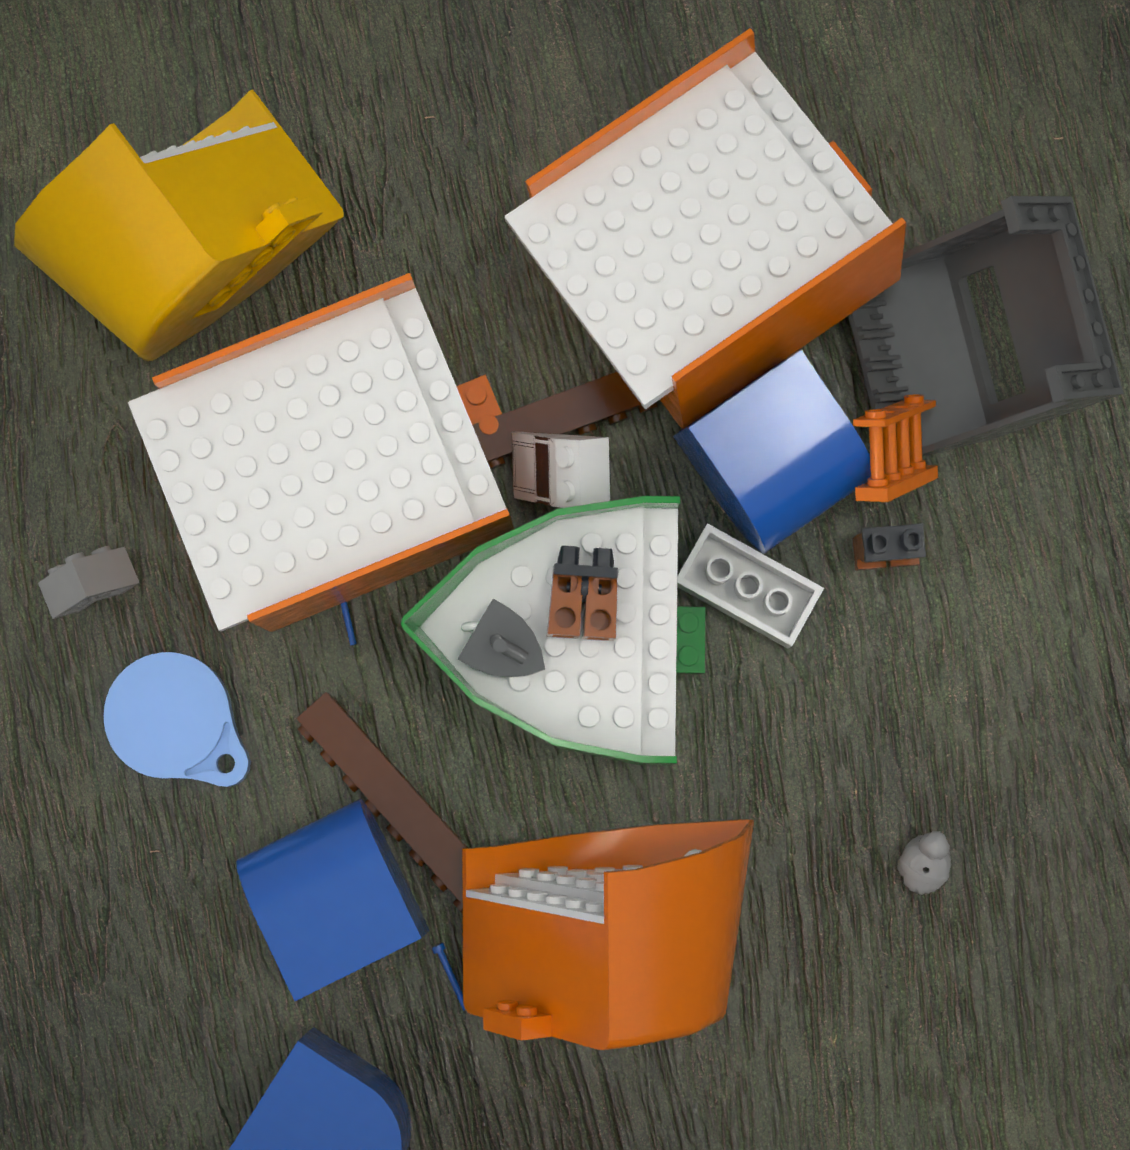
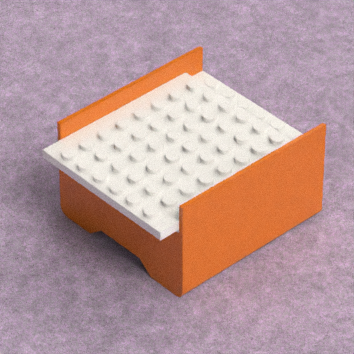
M751 28L527 179L525 183L530 199L504 216L506 223L642 406L647 409L660 400L682 429L697 421L898 282L901 278L906 221L903 218L894 223L889 220L873 200L870 185L834 140L830 143L825 140L755 52L754 32Z
M410 273L152 377L154 384L159 389L128 402L218 631H224L248 620L269 632L276 631L471 551L492 539L514 530L508 509L505 506L472 426L479 423V428L484 434H494L499 427V422L495 416L501 415L502 412L486 374L456 386Z

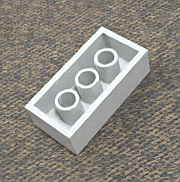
M708 523L677 576L678 588L787 649L794 644L824 589Z

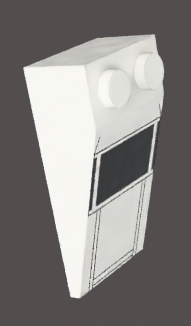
M512 432L514 498L560 508L610 501L609 437Z

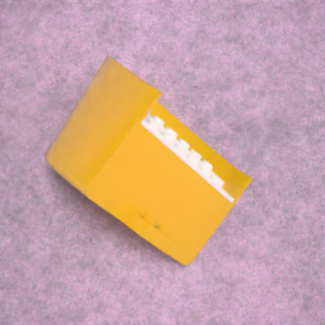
M250 90L230 111L179 147L173 145L159 153L154 150L139 157L114 123L110 124L89 147L40 191L15 223L14 246L139 357L146 361H154L214 323L271 281L344 217V212L340 204L255 91Z

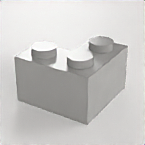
M104 546L91 552L92 555L85 556L83 552L76 553L64 559L66 564L49 569V576L38 582L52 619L78 613L95 601L123 594L137 585L139 580L126 548L121 547L111 550L110 546Z

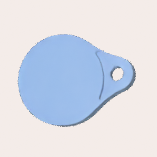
M161 652L136 660L117 676L106 697L104 727L112 749L126 765L141 774L155 778L194 779L224 787L238 785L246 779L251 765L249 753L239 736L226 686L217 673L208 665L185 654ZM225 754H230L235 761V766L229 773H223L218 766L220 757Z

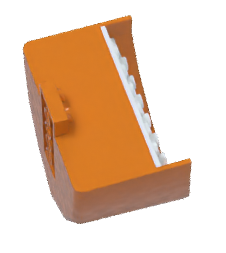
M754 820L656 824L568 834L489 847L462 848L463 1003L466 1011L472 1015L483 1017V1030L521 1041L554 1037L597 1050L632 1047L689 1036L720 1021L725 1016Z

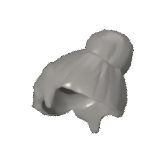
M932 831L931 833L916 836L905 846L902 855L898 858L897 869L900 875L904 877L903 884L910 891L917 892L919 895L935 892L948 880L951 868L950 845L943 833ZM927 867L929 870L924 871L923 868Z

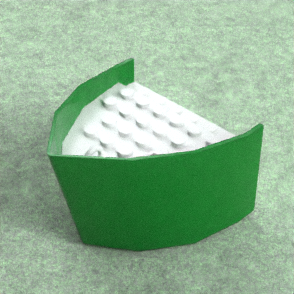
M640 496L560 508L476 547L402 618V628L474 703L560 749L634 765L671 766L676 764V674L705 673V607L677 606L678 508L680 496ZM561 546L580 547L579 565L592 566L594 548L612 549L614 567L618 568L616 639L614 641L582 639L585 604H582L580 636L578 639L546 637L552 572L554 564L557 563ZM492 599L499 601L517 613L534 632L542 650L545 670L527 676L500 677L483 673L458 660L459 655Z

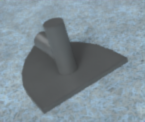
M492 599L459 655L458 660L483 673L500 677L527 676L545 670L542 650L534 632L517 613L499 601Z

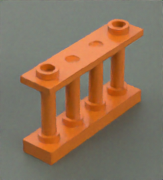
M922 394L905 395L904 400L882 409L865 410V415L853 419V426L869 427L871 477L867 478L866 483L855 487L856 501L889 502L938 478V465H926V460H922L921 412L936 407V400H924V395Z

